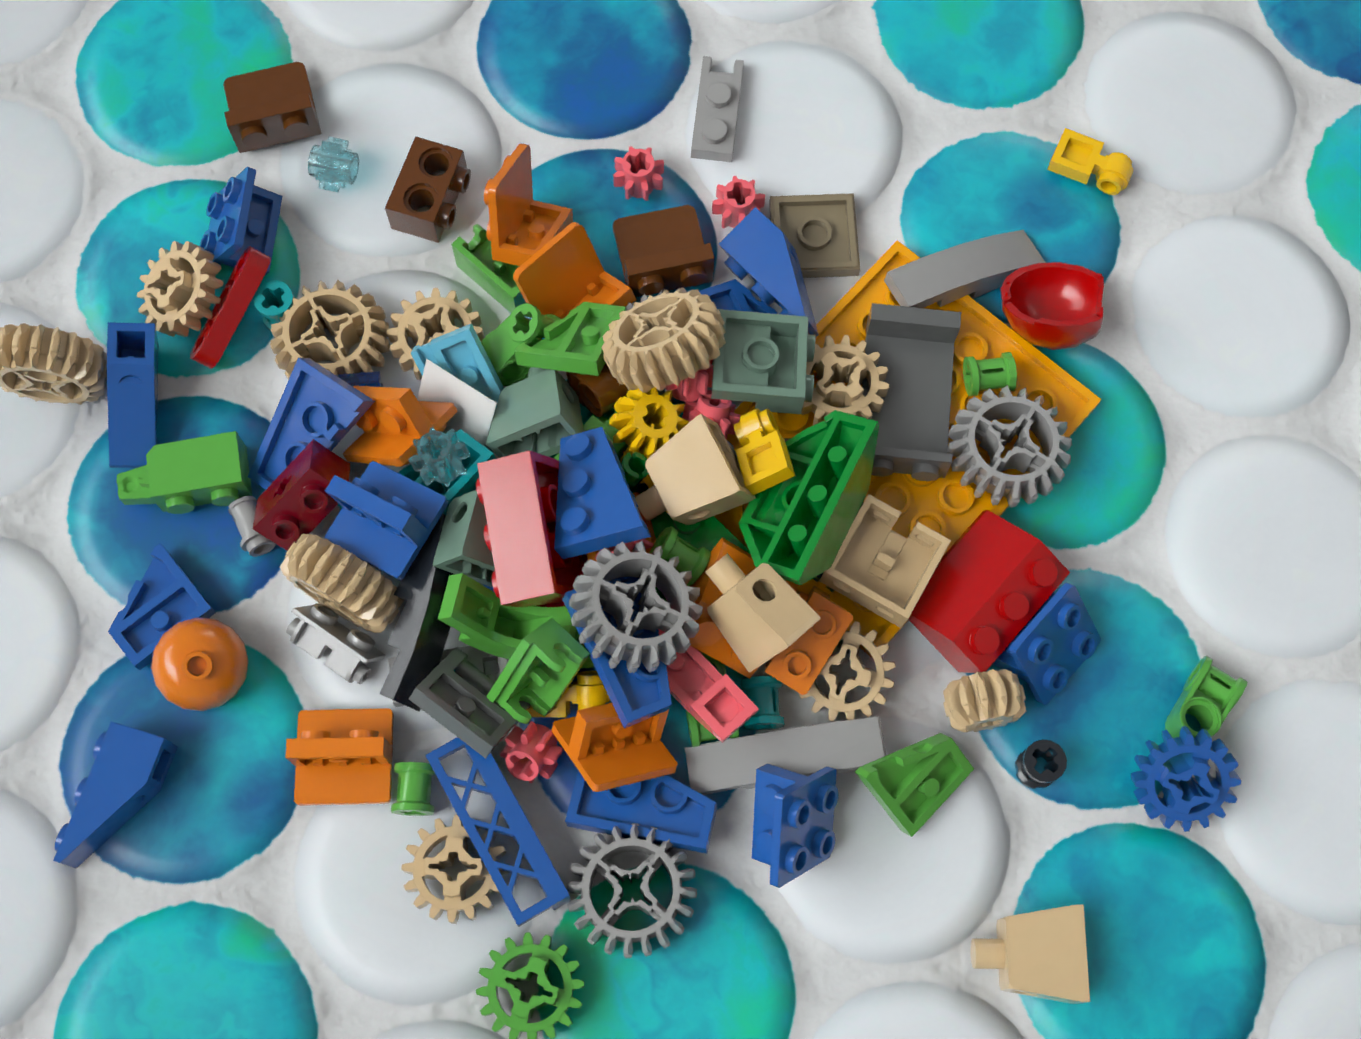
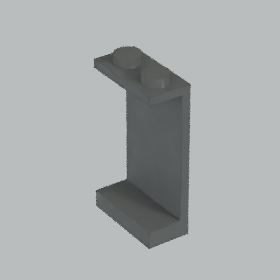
M872 303L867 320L864 353L869 355L873 352H879L880 357L876 367H887L888 373L883 382L889 384V389L886 397H881L884 403L880 413L871 411V420L878 421L879 423L871 475L885 477L893 473L911 474L913 479L919 481H935L938 478H945L952 464L953 454H948L947 448L954 343L960 330L961 312ZM867 378L863 379L862 382L863 395L865 397L869 392Z

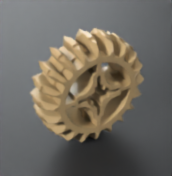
M320 280L318 290L314 292L303 286V297L299 300L293 297V306L284 312L283 317H280L281 322L271 324V332L274 339L270 341V346L273 353L277 354L275 362L279 369L285 370V376L289 380L298 357L310 358L316 363L330 360L334 363L318 364L348 384H351V386H360L358 379L362 376L366 379L374 380L375 374L371 366L384 367L385 359L381 353L390 352V343L386 338L388 337L387 329H390V327L385 322L386 315L383 308L375 306V299L369 293L362 295L360 288L355 284L346 290L344 284L337 280L333 288L328 289L326 283ZM330 314H342V315L332 316V315H330ZM312 323L311 328L302 334L307 326ZM324 328H327L331 336L335 337L334 339L338 345L337 349L334 348L330 340H327ZM360 342L356 350L349 355L351 347Z
M679 288L674 293L664 290L661 295L655 297L649 295L648 299L641 303L634 302V307L630 310L621 311L619 313L620 319L612 321L609 324L610 330L602 336L604 344L601 348L604 352V360L612 376L617 379L619 384H625L628 390L639 388L643 393L650 391L653 387L663 391L667 385L675 384L679 386L680 381L688 377L694 379L695 373L698 370L708 369L710 367L709 360L720 356L719 348L726 343L724 338L726 331L723 326L724 321L721 313L708 295L700 294L698 289L687 292L684 288Z
M22 323L19 326L8 324L4 325V328L0 327V387L5 392H14L19 397L32 398L36 402L41 400L49 403H77L80 405L84 401H96L100 396L104 395L105 387L107 386V353L104 352V348L100 345L93 344L91 339L81 338L75 332L68 333L62 331L59 327L53 329L42 324L30 326Z
M302 534L297 542H293L280 566L287 580L302 590L305 595L317 601L318 604L330 608L337 615L357 627L360 626L366 631L373 633H382L387 625L393 622L400 611L398 610L404 601L394 595L397 587L392 584L391 580L385 578L381 572L372 568L367 562L362 561L353 553L346 551L340 545H335L328 539H322L318 535Z

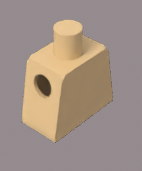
M702 414L691 420L646 460L645 467L654 486L635 497L640 512L647 520L650 521L667 511L673 520L685 525L695 524L756 498L745 487L740 466L718 423Z
M727 553L705 571L723 593L722 596L707 607L708 614L749 673L791 646L821 619L769 564L763 562L749 574L745 575Z
M1070 905L1003 917L997 920V939L972 938L971 963L973 969H999V986L1001 991L1070 1004L1090 1002L1084 905Z

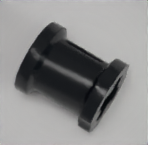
M1042 739L1033 742L1018 755L1015 761L1016 776L1024 786L1030 789L1046 788L1060 778L1067 768V758L1064 750L1059 744L1051 740ZM1040 756L1047 761L1042 773L1034 769L1037 763L1036 759Z

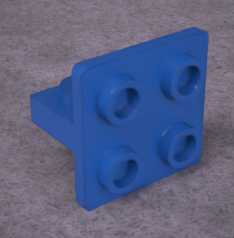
M248 166L236 177H231L221 191L218 193L214 192L207 205L206 215L211 217L209 229L201 239L200 247L215 255L213 262L219 265L225 264L235 268L241 255L249 246L269 256L272 260L283 196L255 186L256 170ZM271 260L265 275L270 272Z
M372 461L361 478L355 477L352 483L334 475L325 489V492L339 503L342 509L324 538L335 545H340L343 549L353 553L369 565L401 580L406 575L447 507L448 500L445 496Z
M1066 582L1056 593L1053 592L993 662V665L1012 671V673L1017 674L1018 678L1026 681L1035 699L1043 705H1047L1056 693L1066 686L1068 679L1086 659L1093 655L1101 641L1076 587Z
M765 764L756 769L752 859L770 865V885L780 888L831 856L836 841L835 833L833 832L834 809L839 796L838 788L836 787V769L825 767L809 776L771 764Z

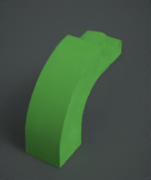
M463 573L449 575L438 620L460 631L459 641L483 652L510 660L525 636L550 618H553L580 643V635L576 627L572 626L571 617L566 606L501 605L500 599L494 591ZM588 656L581 668L594 667L590 656Z

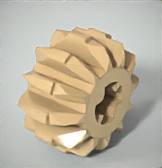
M992 669L987 672H976L969 676H962L959 680L951 681L943 691L946 717H949L952 728L964 733L969 731L978 732L986 729L992 730L995 727L1006 726L1007 723L1017 721L1026 712L1024 703L1026 697L1023 686L1020 685L1017 674L1006 669L999 671Z

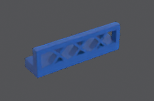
M458 737L426 754L428 762L517 926L520 927L550 908L556 910L570 902V895L492 754L490 753L485 759ZM464 748L473 763L468 781L447 776L440 761ZM477 772L485 786L474 783ZM453 785L465 788L462 801ZM472 791L490 795L496 807L491 823L470 818L466 808ZM500 814L508 828L497 825ZM476 827L488 830L485 844ZM495 832L511 836L515 839L519 850L514 866L496 862L491 857L489 850ZM523 856L532 871L520 868ZM499 870L512 873L508 886ZM518 875L536 879L546 898L522 912L512 895Z

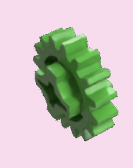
M530 932L524 934L523 945L517 946L509 937L505 939L507 948L505 954L501 955L494 950L489 952L491 959L495 962L492 969L480 968L478 972L488 979V986L476 989V995L488 997L489 1003L480 1010L481 1015L488 1016L495 1013L497 1019L491 1029L498 1033L506 1026L510 1027L509 1039H519L522 1032H527L528 1039H538L539 1032L543 1030L550 1039H555L557 1035L554 1025L557 1022L568 1027L573 1024L570 1017L566 1014L569 1007L574 1009H581L582 1003L573 997V991L584 988L585 982L572 979V973L580 968V964L578 961L565 963L563 959L569 950L565 944L558 947L555 951L551 950L552 937L549 935L543 937L540 945L534 944V939ZM532 954L528 964L515 972L505 969L516 958ZM550 960L557 965L562 974L564 990L553 986L547 972ZM533 974L538 975L537 984L553 995L552 997L533 995L529 1003L524 1002L525 993L519 990L517 986L510 984V980L521 982V980L530 981ZM498 987L508 990L514 1005L511 1016L506 1013L500 1003ZM547 1004L558 1007L548 1018L536 1023H529L535 1010Z

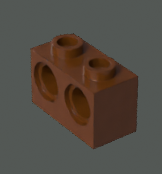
M415 136L385 206L391 229L439 243L444 229L449 230L453 225L456 215L455 203L459 193L464 194L469 186L471 170L467 168L463 150ZM436 171H446L439 176L431 175ZM422 206L431 207L429 210L425 212L416 211L418 208Z

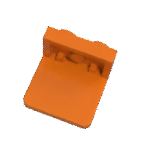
M520 143L511 155L506 156L501 169L493 179L488 180L484 190V203L489 207V222L486 235L488 241H491L492 260L517 266L522 265L573 222V209L533 200L530 145Z
M572 222L520 265L513 274V279L526 303L536 306L543 315L553 314L561 319L565 318L571 310L583 302L626 307L629 302L633 303L636 301L634 293L629 286L604 271L585 228L577 222Z

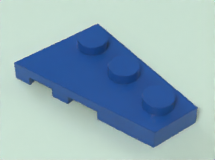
M298 357L248 474V478L266 490L313 439L332 451L375 401L312 359Z
M603 427L560 438L554 549L562 559L613 547L622 541L625 544L651 537L647 525L639 513L637 501L624 476L625 472L612 441Z
M619 577L609 582L615 584L616 581L625 584H632L637 582L639 578ZM574 589L566 592L562 599L571 618L577 612V610L569 606L572 594L577 593ZM640 592L633 602L632 609L634 611L630 619L631 622H633L639 612ZM603 611L607 620L617 629L614 617ZM576 627L579 635L585 627ZM646 629L637 630L634 632L633 637L642 639L659 636V630L656 629L655 632ZM595 642L583 643L586 650L590 653L589 656L624 729L665 712L670 708L672 702L667 667L663 662L659 660L657 669L650 673L642 662L635 673H629L625 660H621L616 668L610 669L609 660L611 655L603 652L600 657L593 658L592 651L596 646Z
M578 771L565 822L571 828L612 835L613 827L617 826L621 830L623 838H631L630 830L633 826L631 824L637 823L639 824L637 826L639 831L638 838L646 840L647 835L652 830L651 827L657 828L655 829V844L661 845L664 841L670 839V843L673 844L672 847L707 854L717 804L715 801L668 775L594 792Z

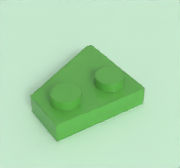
M583 302L571 310L565 318L556 320L543 329L545 338L532 347L525 343L518 345L514 350L517 365L599 376L606 363L603 357L604 352L601 348L604 344L602 336L610 330L609 324L612 321L620 319L619 313L626 311V307Z
M938 733L860 766L855 773L897 827L905 834L913 837L969 776L974 768L951 737Z

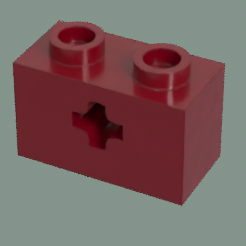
M313 439L257 499L253 530L288 551L293 542L296 543L302 534H310L337 506L338 503L325 492V489L334 475L349 482L350 463Z

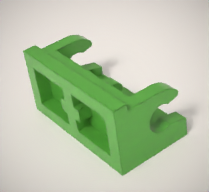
M479 224L473 226L475 235L469 243L459 236L451 244L456 265L505 309L512 313L517 306L526 303L513 279V274L519 266L492 260L491 241L487 239V231Z
M550 618L521 640L486 697L492 703L497 702L520 723L528 724L532 716L521 707L519 701L529 703L533 710L545 717L553 710L590 653L553 618Z

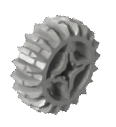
M1007 385L1001 389L999 397L989 388L983 393L982 401L976 397L971 398L967 403V410L962 409L958 411L955 417L957 424L951 426L948 434L949 438L954 441L949 443L947 452L957 457L951 464L952 471H965L960 480L962 486H967L971 483L977 485L974 492L975 498L983 496L985 491L991 493V503L993 506L999 504L1002 496L1007 498V502L1012 508L1018 505L1021 497L1030 505L1036 501L1038 493L1044 497L1049 495L1053 490L1052 483L1059 484L1065 476L1062 469L1067 468L1071 461V456L1066 451L1072 446V439L1062 436L1068 428L1067 422H1054V418L1058 414L1057 407L1049 408L1048 410L1042 408L1041 406L1044 403L1043 395L1035 398L1034 402L1027 399L1028 393L1026 388L1021 389L1017 397L1012 396L1011 390ZM1007 419L1016 422L1011 424H1003L1001 422H998L997 420ZM1029 429L1039 440L1043 454L1039 452L1040 447L1031 440ZM1017 435L1018 439L1014 444V448L1011 451L1009 450L1004 458H1001L1000 456L1005 449L1004 446L1010 443L1013 437ZM975 439L980 441L979 446L988 452L990 457L989 465L979 454ZM1007 469H1016L1022 473H1025L1026 471L1030 473L1024 475H1009L1002 472Z
M623 541L616 545L614 554L604 548L599 551L596 557L597 562L590 559L584 564L582 569L584 575L577 576L573 583V588L577 593L572 594L569 606L577 610V612L571 618L572 626L585 627L579 636L580 644L591 641L595 642L596 646L592 651L593 658L600 657L603 652L611 655L609 660L610 669L616 668L621 660L626 661L629 673H635L641 662L649 673L657 669L659 660L665 665H670L677 658L676 652L680 654L685 653L691 645L689 638H694L699 631V624L694 620L699 619L703 607L694 603V601L700 596V588L686 586L692 578V570L679 573L676 570L679 564L678 556L670 558L669 562L661 558L663 554L662 546L656 547L652 554L646 553L643 541L636 543L632 552L629 551ZM619 577L639 578L637 582L632 584H625L616 581L615 584L609 582ZM655 587H657L662 592L667 602L659 597V595L656 593ZM640 592L639 612L633 622H631L630 619L634 611L632 609L633 602ZM603 611L614 617L617 629L607 620ZM641 629L652 632L659 629L665 632L653 638L642 639L633 637L634 632Z
M637 823L631 824L633 825L630 830L631 838L622 839L621 830L617 826L613 827L612 835L614 842L607 844L601 833L595 834L594 840L600 850L595 854L589 847L582 846L579 852L589 863L586 867L579 863H571L570 871L582 877V881L566 883L568 892L581 894L580 899L572 900L567 904L568 910L570 912L585 910L586 913L575 922L576 928L582 930L590 924L594 925L595 928L587 938L591 945H595L602 935L609 937L604 949L605 953L612 955L615 951L617 941L624 942L623 953L625 958H632L633 943L639 942L642 944L644 956L652 955V947L649 940L654 937L657 938L659 944L664 949L669 947V938L663 931L669 927L674 933L682 935L685 928L680 922L675 920V917L679 914L683 917L691 918L694 910L690 906L681 904L682 898L693 899L697 897V889L682 887V882L695 878V870L687 868L679 871L677 867L687 860L688 855L686 851H680L671 857L668 854L673 848L670 839L664 841L661 846L654 843L655 829H657L655 827H651L652 830L647 835L646 840L639 839L637 827L639 824ZM634 851L650 855L646 861H643L636 869L630 871L622 870L615 864L612 865L607 861L611 857L623 852ZM661 865L668 872L673 888V895L668 909L658 903V900L649 890V884ZM597 872L614 888V896L608 904V909L601 917L595 911L591 897L592 884ZM612 875H615L622 882L629 879L631 883L632 878L639 880L643 876L640 892L644 896V900L651 906L641 899L634 902L633 898L631 903L624 901L620 905L624 894L619 881ZM631 910H641L657 921L647 928L636 931H626L613 927L618 919H621L624 914Z

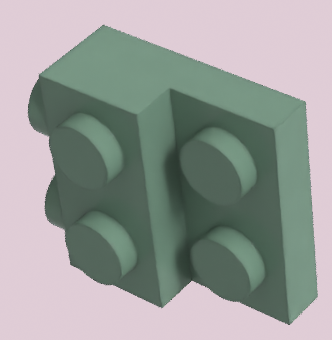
M718 309L724 321L723 326L726 331L724 338L726 343L719 348L720 356L714 359L711 399L756 402L755 409L758 408L760 411L768 408L771 412L801 414L804 402H812L814 390V375L806 374L807 362H813L816 341L815 335L808 334V317Z

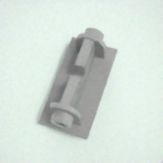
M316 603L296 607L291 611L299 618H295L286 630V633L291 636L290 641L316 659L322 657L327 647L332 649L324 665L349 683L356 681L362 684L371 673V669L366 666L367 663L384 659L386 656L374 647L375 641L369 635L356 629L349 630L337 621L339 616L324 605Z

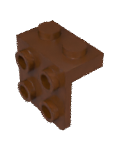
M288 63L228 77L224 81L223 85L229 111L224 112L227 127L239 153L322 134L307 71L303 63Z
M683 205L618 218L613 222V233L625 283L632 289L635 298L641 297L644 294L653 295L660 293L661 290L670 291L713 282L714 255L711 243L704 244L696 210L693 206Z

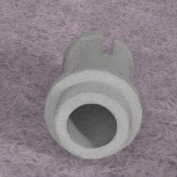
M245 496L233 501L229 505L228 511L232 515L242 537L240 542L242 550L248 551L250 556L257 557L270 552L276 544L253 530L257 500L253 496Z

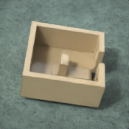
M868 494L831 568L824 571L819 582L901 628L910 617L951 540L920 522L915 525L908 538L903 537L891 530L902 512Z

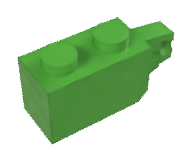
M236 431L154 445L146 454L147 465L117 474L118 496L124 505L157 504L163 512L167 511L171 514L188 513L194 510V506L211 503L216 506H229L239 498L253 496L251 479L248 478L250 470L247 447Z

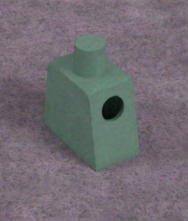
M531 367L528 371V378L507 386L500 392L486 444L499 458L528 450L548 457L560 453V438L584 432L580 403L576 392L557 370Z
M476 490L453 499L449 504L433 566L453 574L463 573L481 584L493 587L492 573L495 571L493 556L484 539V526L487 524L485 508L480 502Z

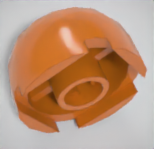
M197 617L178 622L162 635L153 650L151 670L156 687L167 701L182 709L206 711L222 706L238 693L247 677L249 660L245 644L233 628L217 619Z

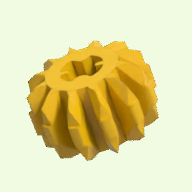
M656 387L645 393L639 388L629 390L626 393L627 397H620L615 402L614 410L617 413H614L609 419V426L619 430L613 436V443L625 442L628 445L625 455L630 452L632 456L633 453L639 451L647 459L689 423V421L679 417L684 411L685 404L673 405L669 401L672 398V390L665 391L661 396L658 394ZM648 420L652 423L650 426L646 425Z

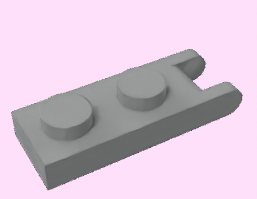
M703 56L691 158L732 162L744 60L735 61L734 73L711 71L712 57Z

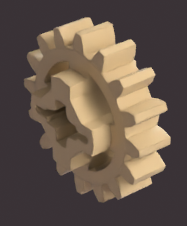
M177 241L172 242L170 251L161 247L159 249L160 259L157 262L149 259L147 262L151 269L149 275L140 276V280L145 285L143 290L137 292V297L145 300V303L138 310L139 313L147 316L145 323H155L156 331L172 337L175 334L187 337L189 328L199 331L201 329L200 319L202 317L211 319L213 316L209 309L211 303L217 304L221 300L218 296L214 295L215 289L223 286V281L215 278V275L222 269L221 265L213 262L215 255L189 241H186L184 245Z
M433 288L431 297L425 298L419 290L416 292L417 302L414 304L404 299L400 302L404 311L403 315L392 313L390 316L393 326L396 327L387 329L388 338L393 343L389 346L394 359L400 358L399 364L404 372L414 367L413 371L417 380L422 379V374L411 355L412 349L408 345V337L412 338L416 346H422L431 342L432 339L459 329V327L455 326L454 322L455 318H457L463 326L472 323L480 341L484 339L483 329L479 327L482 324L479 312H472L471 301L468 298L458 304L456 291L451 290L446 298L440 296L438 288Z
M829 335L825 337L823 348L815 344L813 362H807L806 374L811 375L815 370L818 382L813 390L812 402H804L801 415L808 414L811 411L815 414L813 425L822 422L824 417L834 410L867 419L872 418L871 411L880 413L884 403L881 397H886L889 389V384L883 382L886 379L888 369L883 366L876 367L880 357L878 351L869 355L864 353L865 341L862 340L856 347L850 346L849 335H844L841 344H835ZM865 378H867L869 384V392L866 397L863 395L864 389L861 386Z
M855 621L850 631L844 633L841 638L843 644L840 652L829 657L819 673L824 676L830 686L829 697L819 689L816 681H814L806 695L799 694L801 699L810 696L815 698L816 701L811 710L814 713L821 710L823 706L828 708V718L830 721H834L839 712H845L846 719L853 720L856 715L855 710L861 709L862 713L867 717L873 714L870 705L872 700L882 705L887 701L880 692L881 687H894L895 682L885 677V671L895 668V662L884 661L882 657L890 648L889 645L883 644L877 647L873 643L878 633L874 629L867 633L866 636L861 635L860 622ZM860 645L864 646L872 655L876 670L867 668L858 655ZM850 649V668L857 671V677L847 679L841 688V692H839V674L832 671L833 665H840L844 658L847 657ZM859 685L872 688L861 699L846 702L848 692Z
M454 815L452 826L446 827L443 821L437 818L435 819L436 831L430 835L421 828L417 832L423 841L419 847L416 845H407L406 850L415 858L411 863L402 864L401 870L413 875L414 878L403 885L404 889L407 892L419 891L420 894L413 903L418 909L426 907L429 903L432 904L429 917L437 920L443 911H447V917L451 924H457L460 912L464 911L470 920H476L477 912L475 907L481 904L491 910L494 906L488 896L491 892L499 893L482 859L472 858L468 854L467 839H470L458 815ZM476 827L478 833H480L481 828ZM486 831L483 835L479 834L484 844L488 831ZM494 833L492 843L497 837L496 833ZM446 840L444 849L435 857H428L435 846ZM504 846L490 847L489 850L491 857L496 862L497 859L502 858L507 853ZM454 858H459V861L464 866L471 868L467 869L466 872H459L457 881H453L450 875L439 870L453 866ZM499 870L502 876L509 874V872ZM425 879L438 880L443 885L444 900L435 897L431 893ZM476 881H484L481 888L473 896L466 899V890Z

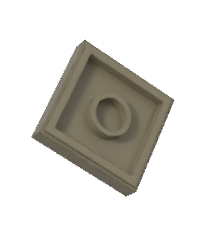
M854 193L770 196V221L785 234L796 250L803 278L859 276L860 259Z

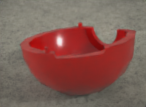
M1062 262L1036 263L1021 267L1008 275L1002 284V310L1012 329L1030 344L1051 350L1075 348L1096 337L1101 330L1104 277L1101 273H1096L1083 266Z

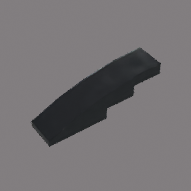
M443 513L394 593L395 596L406 601V604L387 644L400 651L379 693L419 712L421 708L410 701L409 698L415 688L440 664L451 626L438 620L449 575L454 574L433 566L446 517Z

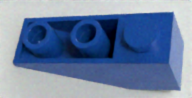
M755 207L719 243L720 247L729 257L724 264L741 281L748 276L755 283L751 290L768 307L773 302L781 307L783 310L779 314L808 317V334L815 335L816 338L819 334L796 250L785 234Z
M108 322L107 399L110 468H138L147 465L146 454L154 445H157L159 344L155 323Z
M111 721L107 732H103L96 741L93 750L95 761L88 778L82 779L76 789L74 796L76 807L69 824L63 825L56 837L55 851L57 853L53 861L78 868L160 792L178 746L166 738Z

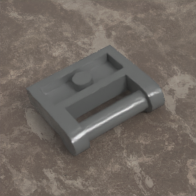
M456 647L415 688L409 700L486 759L509 731L518 724V721L497 702L492 703L486 697L495 681L467 661L468 655ZM519 701L521 707L528 711L531 705L525 701Z

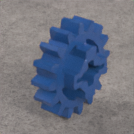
M1182 726L1179 737L1173 738L1166 729L1162 731L1164 742L1157 745L1151 740L1145 742L1150 754L1148 757L1144 755L1135 756L1134 760L1142 771L1131 773V779L1135 787H1139L1134 791V794L1140 805L1145 804L1144 809L1150 819L1160 815L1162 824L1168 829L1178 820L1184 832L1190 831L1192 821L1198 820L1204 828L1209 827L1208 816L1214 813L1221 818L1226 816L1221 805L1224 801L1236 803L1237 797L1230 787L1241 785V779L1233 771L1239 766L1236 759L1231 753H1227L1229 749L1220 738L1212 742V737L1205 729H1201L1194 738L1188 727ZM1209 759L1214 762L1216 777H1212L1209 774L1211 768L1208 764ZM1155 780L1160 781L1163 786L1161 789L1164 794L1163 798L1156 793Z

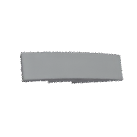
M1019 230L973 240L927 255L888 271L884 281L900 306L924 308L937 302L939 307H942L968 294L972 299H975L1001 287L1005 278L1017 269L1046 262L1025 231Z
M876 716L725 740L723 743L717 741L694 748L686 747L685 753L691 789L702 795L737 788H755L756 769L765 764H771L805 776H809L825 767L834 768L837 770V774L856 771L860 766L886 756V749L880 717Z

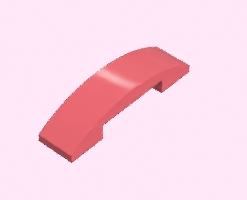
M659 630V636L665 633L664 631ZM689 646L685 653L680 654L676 652L677 658L670 665H666L670 694L722 743L759 710L727 674L722 676L699 650L692 646Z

